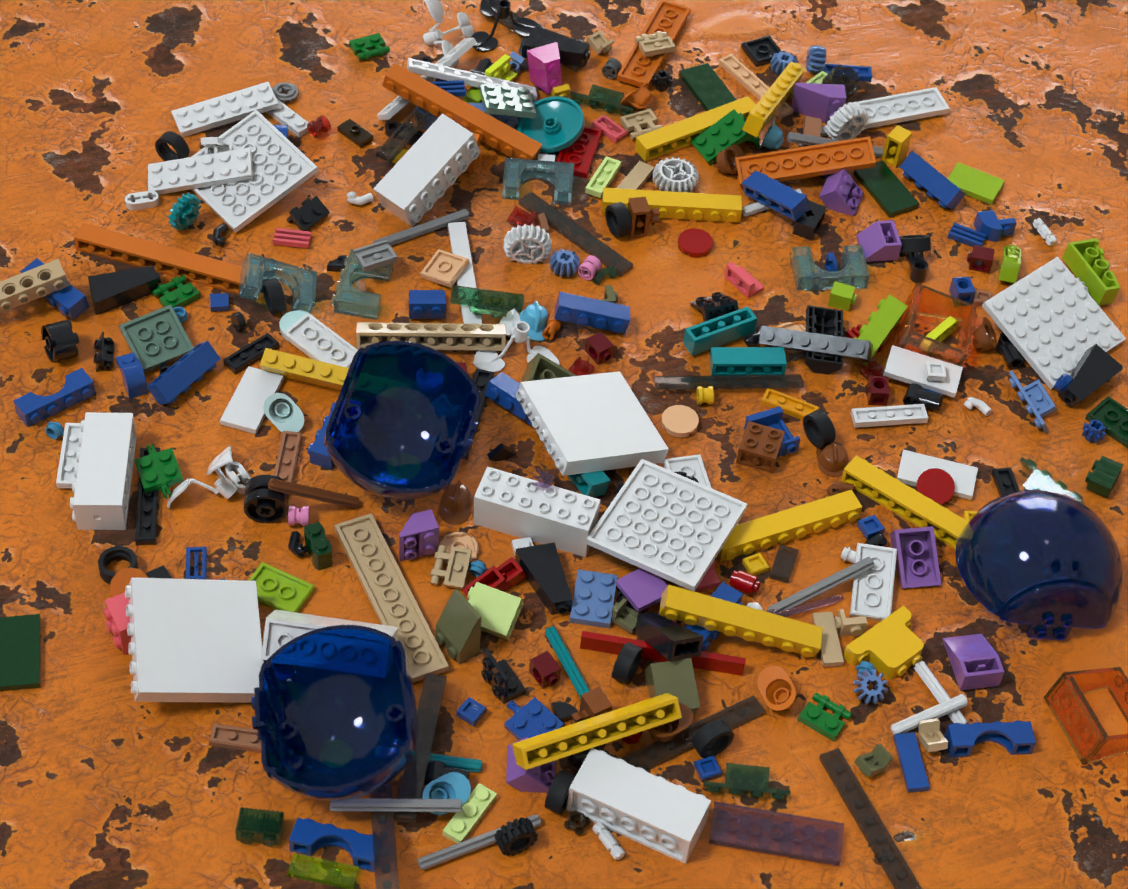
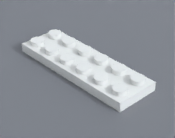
M265 82L171 112L179 133L183 138L244 119L255 110L261 114L277 109L279 104L269 82Z
M936 87L856 102L863 105L869 114L868 124L864 127L865 129L948 114L950 107Z
M250 147L148 164V191H155L158 195L253 179L252 150Z

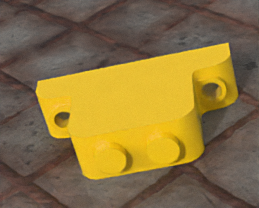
M903 605L848 644L843 658L854 666L859 665L861 661H867L874 665L875 669L884 675V678L893 679L898 675L902 676L910 666H915L917 662L922 660L921 652L924 644L910 630L912 615Z

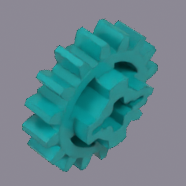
M182 194V198H177V203H173L172 208L169 210L171 212L168 216L170 219L169 224L180 231L183 228L187 229L188 225L192 226V221L197 220V216L200 214L198 209L201 208V205H199L201 200L194 194Z

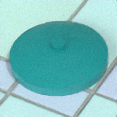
M559 96L547 97L533 103L536 110L535 119L520 117L518 121L519 132L542 144L540 153L557 152L569 147L580 137L585 126V118L581 107L575 101Z

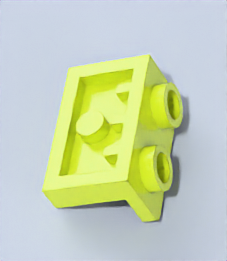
M506 54L485 70V76L513 81L517 77V73L510 70V56Z

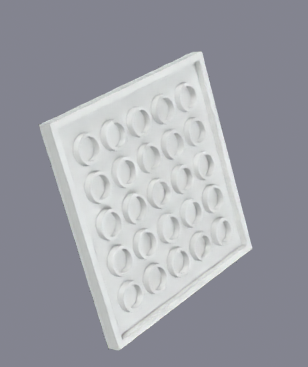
M255 110L220 135L219 138L223 139V146H218L219 152L250 147L252 150L253 179L192 190L236 233L319 170L262 114ZM205 147L198 151L196 154H194L192 157L206 155L204 151ZM214 148L210 149V154L214 153Z
M1059 257L1054 258L982 304L984 310L1050 390L1053 389L1056 381L1062 374L1071 375L1087 349L1097 344L1105 352H1109L1126 339Z
M641 459L587 537L586 544L686 589L695 591L745 513L748 504Z

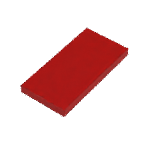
M584 126L580 137L569 147L560 150L554 166V172L587 179L603 130Z

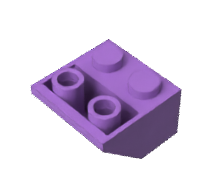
M843 169L828 175L819 198L828 209L853 216L857 211L863 192L852 179V176Z
M894 220L876 221L857 234L856 238L864 262L899 259L902 244Z
M432 509L412 514L399 533L400 561L412 560L416 557L438 552L439 526Z
M510 744L508 745L506 783L521 792L548 793L555 778L556 760L525 770L516 765L513 747Z

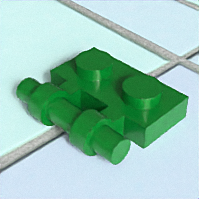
M379 33L349 41V47L354 55H357L358 60H368L373 56L378 55L380 57L390 52L389 46H385V41Z
M184 275L176 276L170 282L162 283L157 286V289L152 291L154 297L162 295L159 298V303L163 307L171 305L173 308L184 307L201 298L200 292L190 282L185 285L182 284L187 281Z
M816 692L812 699L818 702L817 706L809 702L800 713L798 721L834 742L845 726V722L841 721L840 718L843 717L849 720L852 713L846 710L845 706L837 705L830 701L828 696H822ZM826 707L835 713L831 715L824 711V708Z

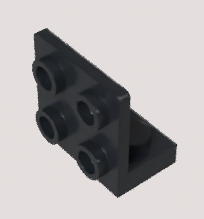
M715 292L709 297H697L695 301L690 302L692 307L702 311L704 322L739 310L737 300L722 292Z
M489 649L484 650V658L482 659L483 671L481 674L486 683L489 682L494 696L500 698L502 703L505 704L524 695V686L506 660L503 659L497 662Z

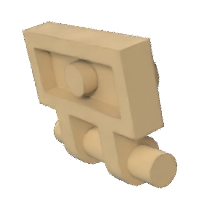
M657 31L654 34H641V36L635 37L636 44L639 43V48L644 57L675 51L676 46L670 36L667 37V32Z
M651 109L620 117V123L627 132L634 131L630 133L632 140L636 139L637 136L662 128V125L655 126L658 118Z
M439 545L438 552H435L434 556L436 560L434 569H431L430 573L432 577L430 584L437 586L439 579L443 578L444 587L462 590L465 587L472 550L452 546L451 553L449 554L446 553V546ZM445 561L448 562L447 571L442 570L443 562Z

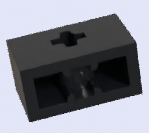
M808 200L809 209L796 222L792 221V226L794 227L792 234L812 241L824 220L827 207Z

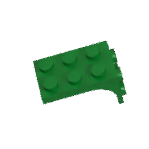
M733 109L694 138L691 143L705 161L711 165L716 161L717 154L731 145L752 141L759 148L760 144L758 141L760 138L742 130L746 118L742 113L738 114Z

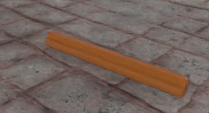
M271 478L268 482V489L354 509L359 505V498L274 478Z

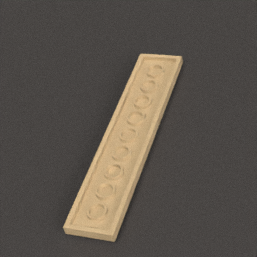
M372 513L334 525V530L380 624L398 627L395 654L409 683L411 684L449 671V665Z

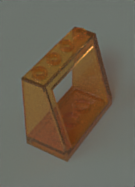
M916 283L905 302L908 307L899 322L894 346L961 366L964 361L969 359L971 353L968 350L973 342L971 337L975 331V326L973 325L978 317V314H976L977 306ZM917 315L947 319L949 316H952L960 321L961 325L956 348L914 332Z
M1121 667L1063 672L1044 696L1046 703L1082 765L1092 764L1128 753V734L1108 736L1084 694L1107 688L1128 723V679Z

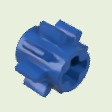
M1090 420L1089 424L1084 423L1082 436H1085L1087 441L1098 443L1099 439L1104 440L1106 427L1103 426L1102 422Z

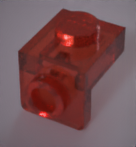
M516 206L506 222L516 228L518 225L524 226V224L530 226L536 221L534 218L536 212L533 210L530 215Z

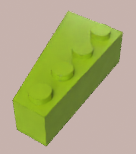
M1098 238L1071 242L1064 252L1063 261L1077 278L1085 282L1089 294L1099 306L1113 303L1120 290V286L1114 273L1109 269L1110 264L1108 260L1104 259L1103 249L1098 246Z
M890 294L886 300L882 298L877 306L879 310L872 312L868 318V321H870L868 325L864 324L858 332L861 335L858 338H853L871 341L873 344L871 359L879 350V346L883 345L888 335L898 325L908 307Z

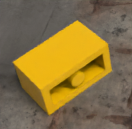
M897 125L887 135L882 161L896 168L907 156L912 132Z

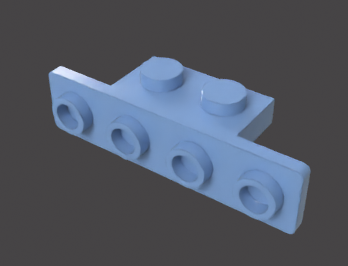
M1012 370L1009 371L1011 376L1009 382L1013 389L1017 387L1019 390L1017 395L1021 402L1025 401L1027 403L1025 408L1029 415L1035 416L1034 422L1037 428H1042L1044 433H1047L1048 429L1042 418L1057 410L1055 404L1039 379L1022 387Z

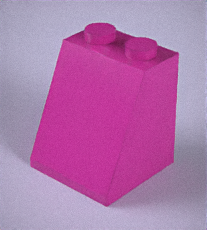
M554 42L528 50L530 81L547 94H550L553 87L562 85L558 43Z

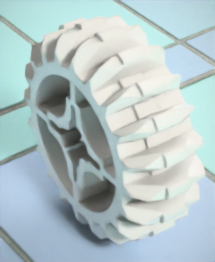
M849 102L847 105L844 104L842 108L839 107L834 112L833 116H830L826 132L830 139L841 141L856 139V136L862 130H865L864 127L868 124L869 114L863 105L859 103Z
M673 157L671 159L665 158L664 161L660 160L654 168L653 183L660 191L692 193V190L696 188L699 181V173L696 165H692L691 161L687 162L686 158L683 160L679 157L678 159Z
M524 224V226L518 225L517 228L512 227L511 231H507L503 248L510 261L515 260L517 263L536 264L538 261L543 262L544 258H548L552 241L545 229H540V226L534 227L533 224L530 226Z

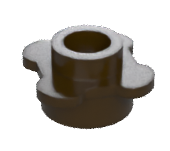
M573 811L569 816V820L564 822V827L575 831L576 835H582L584 828L590 824V819L581 812Z

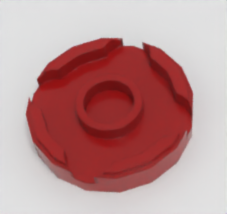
M697 228L684 230L678 238V248L682 253L689 254L690 257L706 256L713 246L710 234Z
M931 468L924 471L918 477L916 483L917 492L932 499L939 505L948 503L955 490L954 480L951 475L939 468Z

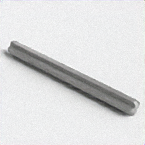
M789 132L787 136L788 142L810 146L841 141ZM873 146L875 157H882L884 148Z
M463 209L374 240L373 243L387 239L388 244L392 246L446 227L448 223L466 220L469 218V212L467 209Z
M867 557L768 607L767 611L780 615L873 568L874 562L870 557Z
M331 798L330 811L461 812L462 800Z
M534 814L527 817L534 828L541 825L539 815ZM501 828L418 858V866L421 870H425L496 843L494 836L497 834L496 831L501 830Z

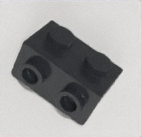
M316 196L313 199L307 198L301 203L302 207L298 208L296 206L293 208L286 220L288 222L293 220L301 231H306L330 212Z

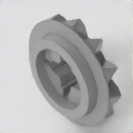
M283 82L276 84L272 88L275 97L284 103L286 101L291 102L297 98L298 88L294 84Z

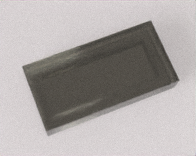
M780 544L769 578L788 584L799 550Z

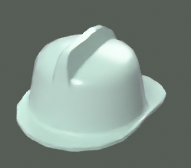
M274 393L267 397L263 407L264 413L282 433L283 431L299 432L304 425V414L295 402L283 393Z

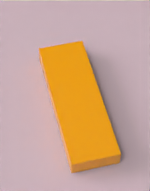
M767 388L760 403L771 409L780 406L784 414L803 420L806 415L820 408Z

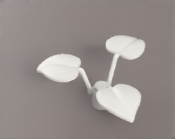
M424 0L432 18L437 22L429 29L430 32L423 35L427 46L441 44L445 56L454 48V45L449 44V41L446 40L441 41L443 35L458 29H462L463 35L466 38H471L474 34V28L471 25L470 19L464 12H460L457 15L460 26L443 33L436 28L443 22L442 16L445 14L443 6L439 0ZM459 59L456 60V61L450 66V68H453L454 66H456V65L458 64V62H459Z
M515 309L505 314L499 323L505 324L506 336H511L502 353L498 355L496 351L479 350L475 354L473 361L478 369L494 373L500 372L505 367V362L501 358L514 340L516 343L526 341L527 351L530 353L527 356L528 363L539 353L556 364H560L556 356L545 347L534 346L531 350L530 337L528 336L530 326L526 322L520 321V315Z
M227 447L216 456L208 467L207 475L215 471L219 476L214 483L215 488L193 478H188L173 490L172 496L168 499L167 507L170 509L172 501L193 483L209 489L215 494L220 492L226 499L230 498L238 488L223 474L220 467L233 462L232 447Z

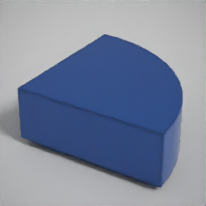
M833 252L827 253L824 266L832 278L837 277L838 266Z
M1062 374L1056 381L1053 389L1057 392L1062 390L1073 378L1068 374Z

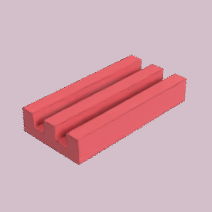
M605 115L592 121V127L603 130V135L614 143H617L618 139L622 140L623 137L627 136L628 132Z
M276 228L273 245L308 249L311 232Z

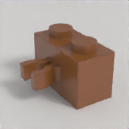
M646 197L628 199V211L632 220V231L629 236L630 238L647 237L649 222L659 223V208L650 210Z
M600 687L581 695L580 710L571 715L573 718L571 724L612 711L613 705Z

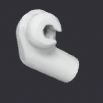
M353 191L347 193V201L351 204L362 206L374 200L371 193L361 197L356 196V192Z
M968 397V400L964 402V406L969 410H972L975 406L985 416L990 415L992 409L984 401L977 398Z

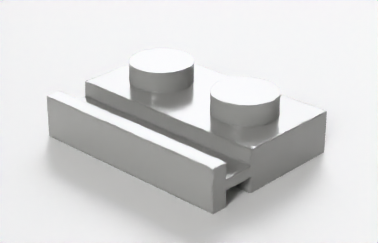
M387 239L353 250L354 257L356 256L364 272L397 262V255L388 244Z

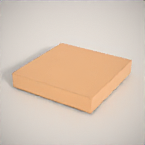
M438 249L421 271L420 276L423 279L452 288L470 262L468 258Z

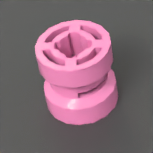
M593 255L587 256L584 263L578 268L579 275L585 280L593 279L596 272L602 267L601 261Z
M289 506L288 525L295 526L299 523L302 526L309 525V506H303L301 509L296 506Z

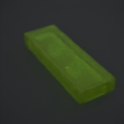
M294 853L288 870V877L345 889H354L359 867Z

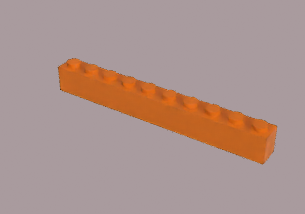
M396 63L386 73L382 87L438 118L443 113L471 133L480 134V141L529 168L538 157L542 144Z
M83 223L74 236L75 247L78 251L140 268L154 265L155 271L172 277L184 275L187 281L244 296L252 282L250 268Z

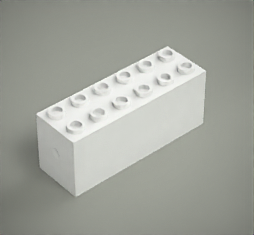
M442 113L373 188L382 207L413 227L433 207L434 203L444 195L449 186L455 183L459 175L466 171L469 164L479 156L480 149L474 134Z
M86 412L85 420H81V432H83V435H79V447L81 449L77 450V462L79 464L74 469L76 481L72 483L74 497L70 498V509H74L72 520L76 522L77 530H126L137 440L133 413Z
M487 466L474 496V524L519 538L531 537L532 542L539 544L555 542L556 549L586 557L590 549V545L586 544V539L599 521L601 500Z
M274 610L266 617L261 660L387 678L394 665L398 627Z
M591 748L569 787L567 811L581 812L594 823L602 822L607 829L686 864L707 822L711 800L707 799L704 795L695 794L681 785L668 782L663 777L650 774L643 768L632 766L623 759L614 758L602 750Z

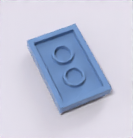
M578 569L569 623L610 628L611 610L614 604L618 575Z

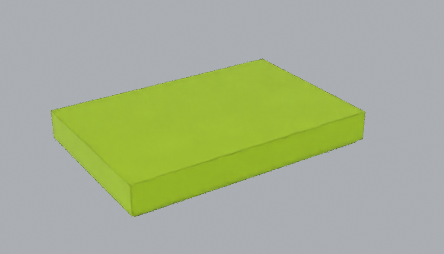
M961 163L956 164L948 177L966 195L991 205L1005 182L1003 179Z
M264 562L259 565L248 580L256 581L258 603L273 610L299 613L315 590V585Z

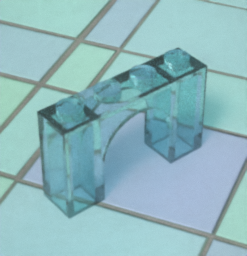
M505 158L502 199L519 200L520 187L524 181L530 178H543L554 186V203L571 204L574 163Z
M862 245L844 246L842 255L844 269L834 272L825 271L814 263L810 247L792 248L790 261L797 290L832 289L835 281L854 286L855 288H867L869 272Z
M351 249L349 256L345 257V269H341V280L337 281L336 294L332 296L331 304L334 305V313L377 320L381 309V294L357 290L352 284L364 278L390 281L393 263L364 272L356 256L354 257L353 249Z
M247 252L242 263L238 296L256 301L262 290L263 280L277 278L292 291L291 311L301 310L311 313L315 305L317 272Z

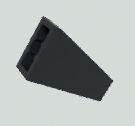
M537 25L522 44V57L528 58V50L557 42L560 63L582 66L585 61L589 60L591 54L589 51L590 44Z
M154 265L88 276L96 315L150 295L153 290L157 289L158 283H161L160 273H156Z
M1095 344L1085 351L1070 375L1073 379L1059 392L1058 396L1066 404L1073 407L1120 372L1123 366Z
M555 542L517 548L515 550V561L524 570L527 581L550 614L571 612L572 597Z
M647 612L638 614L635 634L666 659L673 661L701 655L704 636L657 613Z

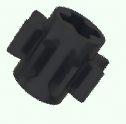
M661 70L657 72V75L653 74L652 86H655L659 91H665L668 87L671 88L672 76H669L667 71Z

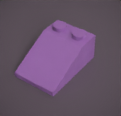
M795 83L791 107L797 113L822 119V122L827 123L830 120V116H833L834 112L839 107L842 108L846 102L845 85Z
M934 527L894 530L890 534L891 547L897 549L896 569L901 588L940 586L941 577Z

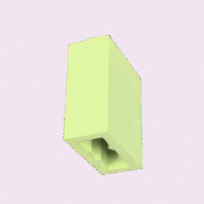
M476 582L475 586L469 590L468 602L482 617L481 631L509 641L524 605L522 598Z

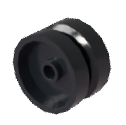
M259 475L247 482L244 513L248 518L260 523H275L286 517L289 494L268 489L270 479L283 480L280 477Z

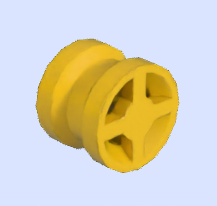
M697 386V405H702L703 403L713 405V386H708L707 388Z

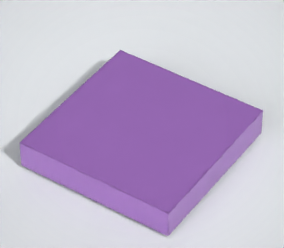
M641 568L616 580V586L638 613L661 602L662 593L667 587L661 577Z

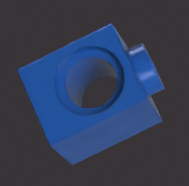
M970 277L952 278L949 291L955 306L972 304L976 291Z

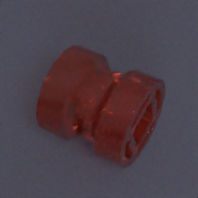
M324 115L316 118V121L309 122L307 129L312 137L317 138L322 135V132H328L331 129V124Z

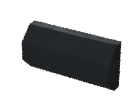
M807 305L806 332L843 337V311ZM805 352V364L814 373L828 375L842 368L843 358Z

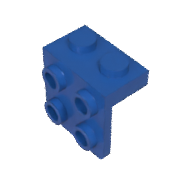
M410 290L409 319H446L445 291Z

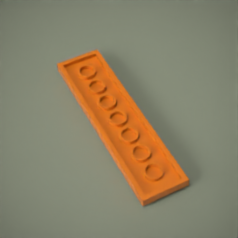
M660 0L641 34L650 35L657 31L667 32V37L670 36L674 43L691 12V8ZM635 43L617 75V80L638 87L648 83L647 88H649L653 80V74L657 73L668 53L644 57L639 48V43Z
M870 136L735 157L740 188H743L742 182L755 170L766 174L774 180L783 182L834 174L843 169L853 171L876 167V159Z

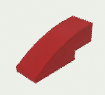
M511 557L497 568L492 566L464 587L462 591L468 597L470 588L474 587L476 582L505 592L527 576L515 559Z

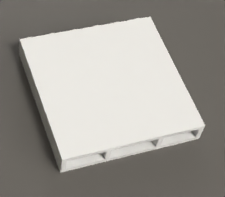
M620 371L525 381L520 383L516 392L517 400L522 405L525 414L529 417L532 426L536 429L540 440L543 441L548 454L551 455L562 476L635 467L641 459L653 464L663 463L669 450Z
M131 578L129 585L125 587V598L129 600V604L126 606V616L130 617V623L127 625V635L131 636L128 653L132 655L129 671L130 674H133L131 694H134L135 702L262 703L267 691L264 660H261L262 639L256 581Z

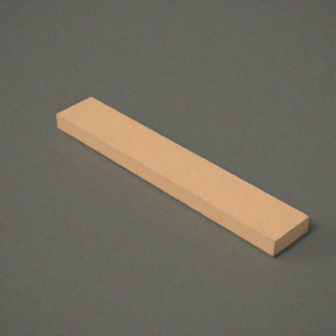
M732 54L719 59L718 64L760 101L769 87ZM784 102L775 115L782 119L792 114L793 108Z

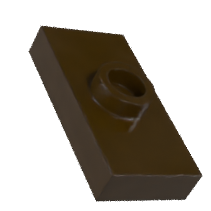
M351 119L337 126L338 132L359 147H363L373 140L371 133Z

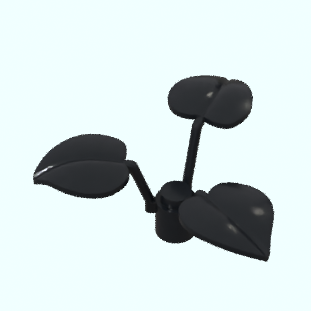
M482 0L480 12L486 17H493L495 15L496 20L490 35L484 31H478L471 36L477 42L472 47L483 52L496 48L498 40L492 36L494 35L499 18L506 19L510 16L511 22L515 26L514 32L522 37H528L536 25L542 28L543 26L526 17H519L515 22L513 11H510L511 3L508 0Z

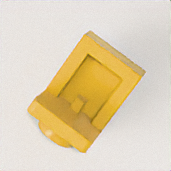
M568 84L553 87L552 92L548 96L568 98L570 87Z

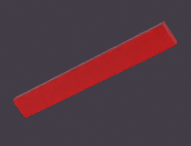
M582 631L580 649L619 655L623 646L629 642L643 649L642 659L657 662L670 661L645 641ZM701 651L700 656L691 657L693 668L743 676L746 658Z

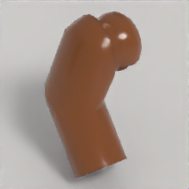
M835 482L828 487L827 493L829 496L851 489L853 491L854 484Z

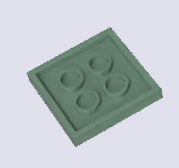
M491 83L480 84L479 92L486 114L535 119L536 110L529 89L525 87L514 88L508 85L496 86Z
M171 305L119 325V329L132 353L135 352L137 359L140 360L144 373L156 369L163 364L178 360L194 348Z

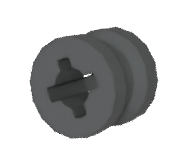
M610 58L602 68V73L606 78L614 79L622 65L617 59Z

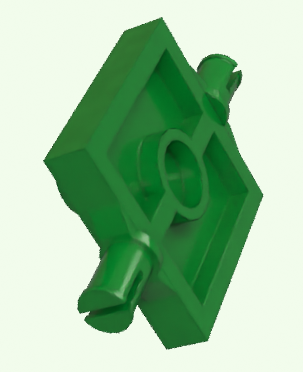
M151 444V448L147 445L146 448L149 455L134 460L144 491L149 493L155 490H162L163 497L168 499L167 494L169 498L172 496L169 487L184 481L173 449L169 448L156 452L154 444Z

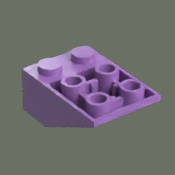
M982 634L942 639L960 691L1000 685L1004 675L999 655Z

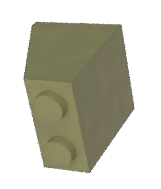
M691 658L653 663L643 671L650 698L669 693L678 697L679 703L687 705L693 714L700 708Z

